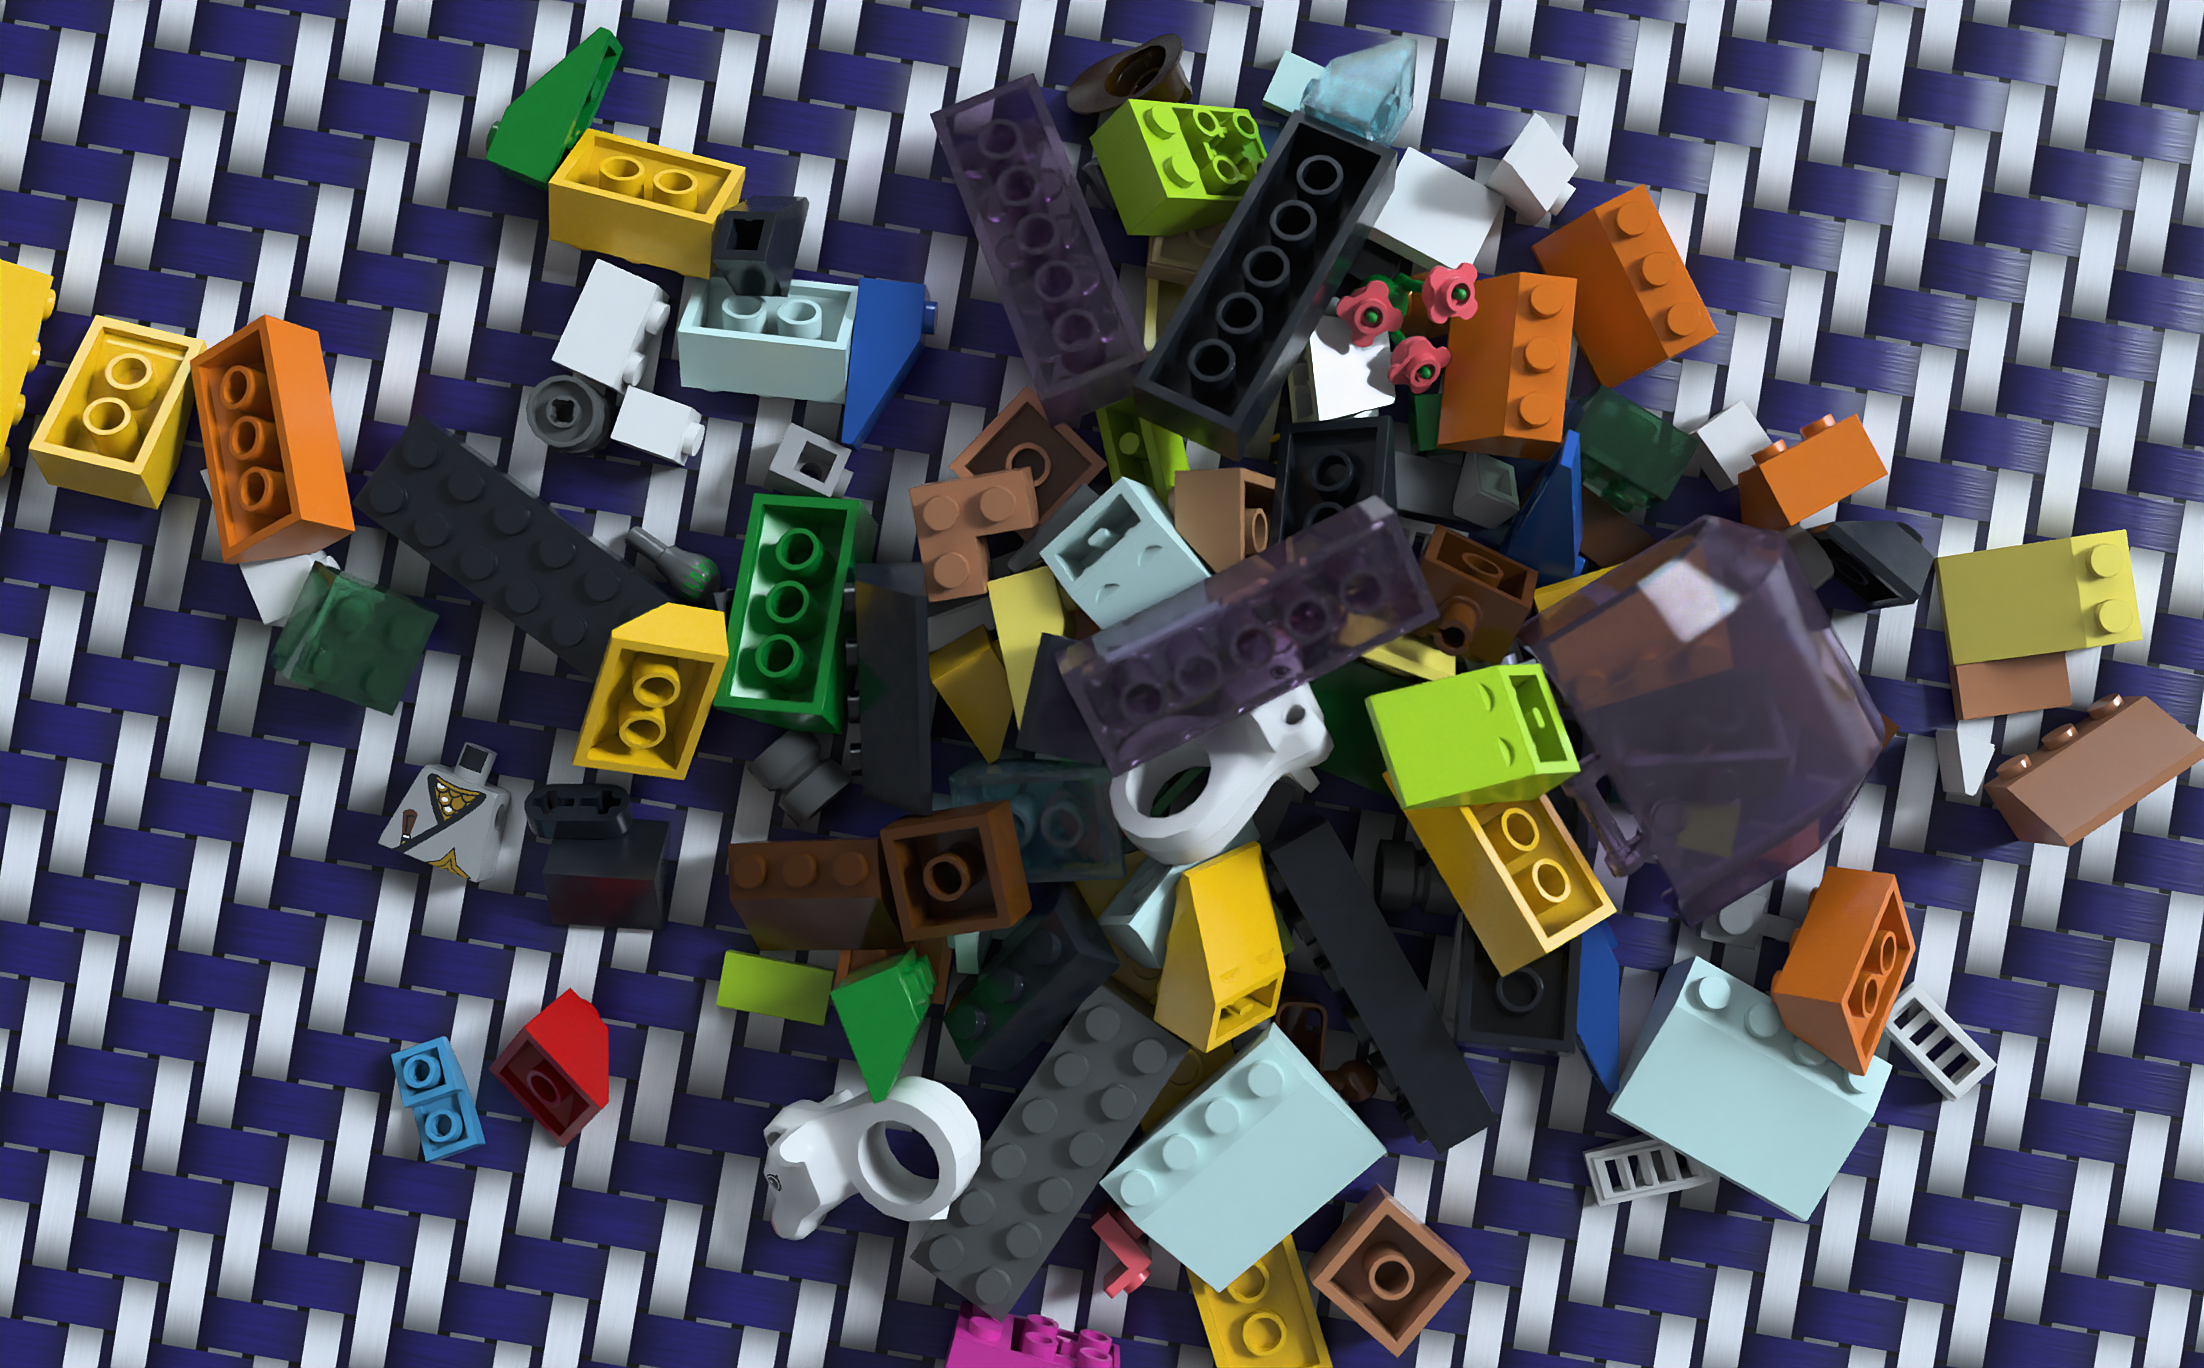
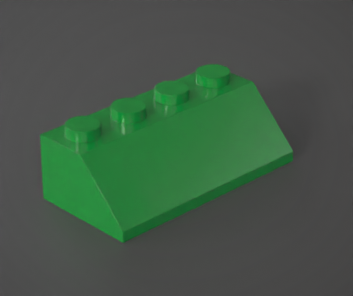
M754 493L727 630L729 657L713 702V706L716 709L788 730L842 734L848 690L850 689L853 672L847 671L846 637H857L856 617H845L844 583L855 582V564L872 563L878 530L877 522L861 500Z

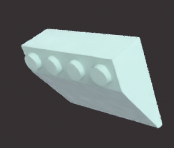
M1694 956L1668 967L1620 1078L1619 1090L1614 1092L1606 1112L1803 1222L1808 1220L1872 1119L1893 1065L1873 1055L1865 1077L1853 1075L1785 1029L1778 1006L1772 1002L1771 997L1700 957Z
M1272 1022L1121 1152L1106 1170L1099 1184L1137 1227L1217 1292H1221L1387 1152V1148L1280 1028Z

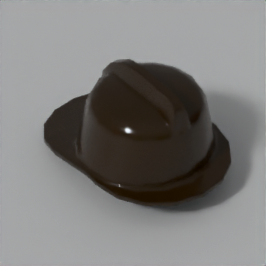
M1174 33L1162 34L1138 47L1117 53L1094 63L1082 72L1070 86L1066 96L1068 107L1076 114L1094 115L1113 109L1118 110L1128 99L1182 104L1190 101L1193 94L1192 87L1179 62L1184 49L1181 37Z

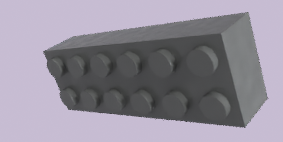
M1112 976L1100 985L1077 1009L980 1152V1165L969 1185L950 1204L947 1219L934 1221L909 1257L1001 1324L1192 1046V1044L1153 1021L1156 1007Z

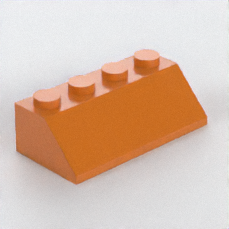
M264 314L191 359L189 362L223 562L238 564L316 553L355 532L318 331Z

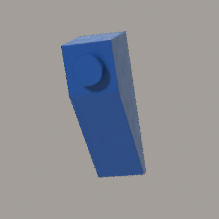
M859 277L841 443L850 450H860L924 351L926 334L935 335L938 302L930 301V294L926 284Z
M1570 429L1567 431L1498 549V553L1539 572L1535 589L1580 576L1585 563V558L1578 556L1583 536L1580 433Z
M1603 919L1582 932L1576 1045L1596 1085L1610 1095L1619 1090V964L1612 952V949L1618 947L1617 939L1607 921Z

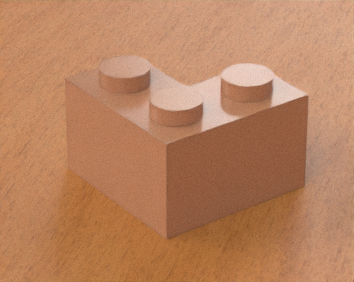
M1031 466L925 483L909 488L929 603L986 594L988 592L986 582L994 580L986 535L1032 528L1040 522Z

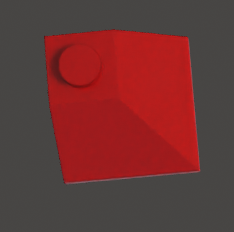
M571 987L528 1022L488 1068L562 1148L569 1144L609 1103V1028L600 1019L597 1009L589 1001L580 998Z

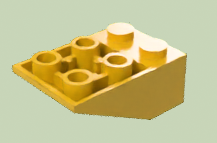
M1254 840L1182 872L1175 889L1176 904L1172 925L1165 941L1167 951L1162 976L1156 988L1158 998L1153 1021L1204 1053L1213 1050L1276 1014L1286 965L1260 843Z

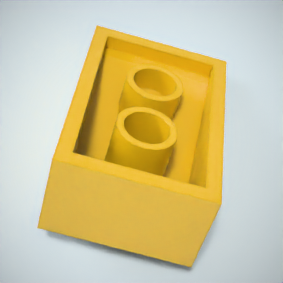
M96 315L28 447L46 482L49 485L158 510L178 467L194 403L195 391L189 361L206 351L205 341Z

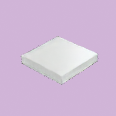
M1408 147L1396 170L1395 189L1367 238L1429 271L1436 266L1455 269L1462 262L1473 264L1505 197L1421 152Z

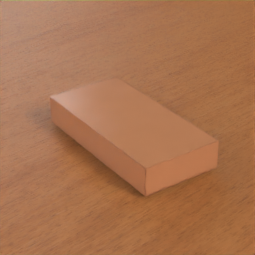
M2065 651L1948 666L1956 720H1969L2072 705Z

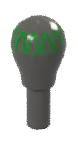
M634 526L628 532L625 543L656 564L657 571L667 579L673 590L683 600L689 603H704L708 595L719 591L721 573L718 566L710 558L701 554L684 551L676 546L668 547L639 526Z

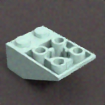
M1126 477L1120 478L1039 553L1070 597L1121 651L1127 652L1126 656L1160 692H1165L1249 619L1211 566L1175 530V520L1171 518L1169 510L1154 490L1149 486Z

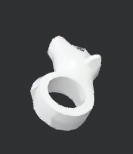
M1273 633L1262 638L1254 646L1251 653L1250 666L1230 687L1226 694L1218 723H1172L1147 733L1131 745L1115 767L1109 795L1113 814L1122 831L1143 853L1166 865H1188L1208 859L1219 853L1240 832L1254 814L1272 784L1280 777L1289 776L1310 793L1320 784L1310 767L1325 761L1334 745L1324 725V715L1308 683L1306 672L1307 660L1300 647L1293 640L1281 633ZM1192 767H1211L1207 786L1193 804L1184 811L1166 818L1150 817L1154 797L1165 782L1178 772Z
M906 1076L897 1079L886 1100L874 1104L869 1090L854 1098L852 1093L845 1089L830 1095L819 1103L811 1100H799L784 1107L764 1129V1137L768 1145L764 1175L774 1194L771 1224L777 1235L794 1241L804 1239L824 1221L830 1210L834 1209L848 1197L859 1192L867 1202L885 1215L904 1221L928 1222L947 1219L950 1204L969 1185L980 1165L981 1138L976 1119L964 1101L943 1084L919 1076ZM894 1120L908 1124L924 1135L935 1151L939 1164V1179H927L914 1175L900 1165L890 1151L885 1136L886 1121Z

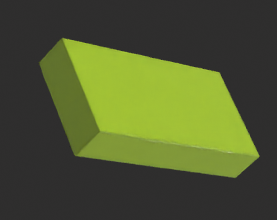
M729 949L725 953L716 1006L824 1026L827 1022L831 1001L830 992L833 990L836 969Z

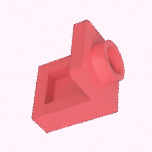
M1107 1199L1091 1214V1228L1121 1260L1104 1276V1291L1112 1299L1121 1290L1129 1294L1137 1289L1150 1275L1151 1270L1148 1266L1153 1261L1151 1247L1141 1237L1144 1232L1135 1225L1122 1209L1117 1210Z

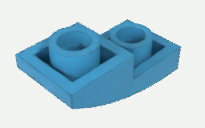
M442 1036L391 1054L404 1108H413L426 1162H436L486 1144L469 1087L447 1037Z

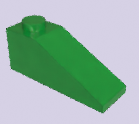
M603 27L598 28L506 108L501 121H496L492 125L486 139V151L488 153L485 159L500 173L549 193V181L586 129L591 127L621 56L623 47L614 34Z

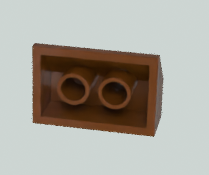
M881 837L766 840L728 844L730 901L761 951L896 950L913 948V941L904 942Z

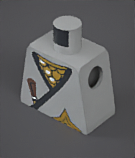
M465 742L455 769L441 764L426 765L420 771L381 834L378 843L474 882L493 878L511 801V792L486 782L497 753L485 747Z

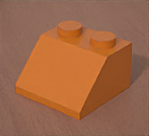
M1830 413L1799 429L1804 439L1787 448L1785 442L1781 439L1751 455L1756 465L1737 474L1742 529L1747 540L1791 527L1888 475L1857 414L1835 422Z

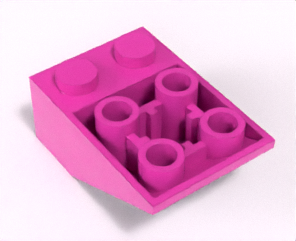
M962 1301L943 1368H1120V1346L1112 1343V1339L1102 1332L1082 1329L1080 1334L1058 1328L1059 1324L1055 1320L1037 1314H1030L1026 1319L1008 1314L1001 1324L975 1304Z

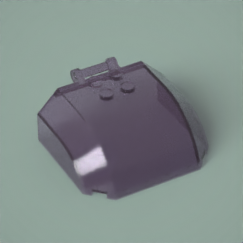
M1704 514L1525 621L1515 637V641L1530 652L1541 664L1548 677L1563 696L1594 751L1578 761L1581 771L1560 785L1567 796L1575 797L1607 853L1604 862L1612 876L1616 878L1628 876L1637 871L1646 859L1653 856L1671 887L1662 892L1660 896L1665 905L1688 928L1695 926L1789 871L1830 841L1852 815L1882 749L1885 738L1884 721L1786 535L1782 532L1762 527L1757 528ZM1606 774L1640 832L1629 840L1625 839L1595 786L1598 779Z

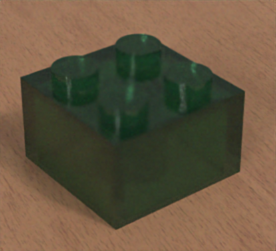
M1603 384L1576 401L1563 423L1562 440L1569 429L1580 433L1581 486L1585 481L1603 492L1600 497L1616 510L1624 513H1630L1632 509L1639 512L1667 501L1701 443L1699 440Z
M315 560L268 663L290 681L393 716L439 614L416 599Z

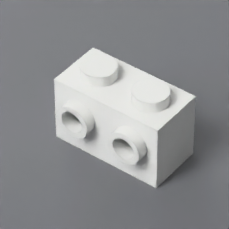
M597 258L551 360L566 370L625 396L628 386H636L645 372L648 357L644 353L652 335H660L668 321L670 305H667L670 296L658 285Z

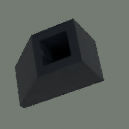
M755 195L724 211L713 261L735 295L788 297L810 204L807 197Z

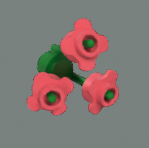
M1466 262L1460 263L1455 269L1436 266L1429 272L1425 281L1411 279L1404 273H1398L1392 280L1386 275L1374 274L1365 278L1357 289L1351 291L1350 296L1342 297L1337 303L1336 312L1340 319L1346 320L1352 330L1351 340L1358 347L1370 346L1376 336L1388 331L1389 337L1396 345L1390 359L1391 366L1387 372L1388 379L1394 385L1406 384L1413 393L1420 394L1431 387L1432 383L1438 378L1441 368L1449 364L1451 353L1444 346L1439 348L1433 347L1430 341L1423 336L1406 338L1399 328L1408 310L1409 300L1407 293L1410 291L1422 294V300L1427 308L1428 317L1434 323L1442 324L1449 317L1455 316L1468 320L1473 317L1477 310V301L1474 299L1475 288L1473 285L1477 278V270L1474 265Z

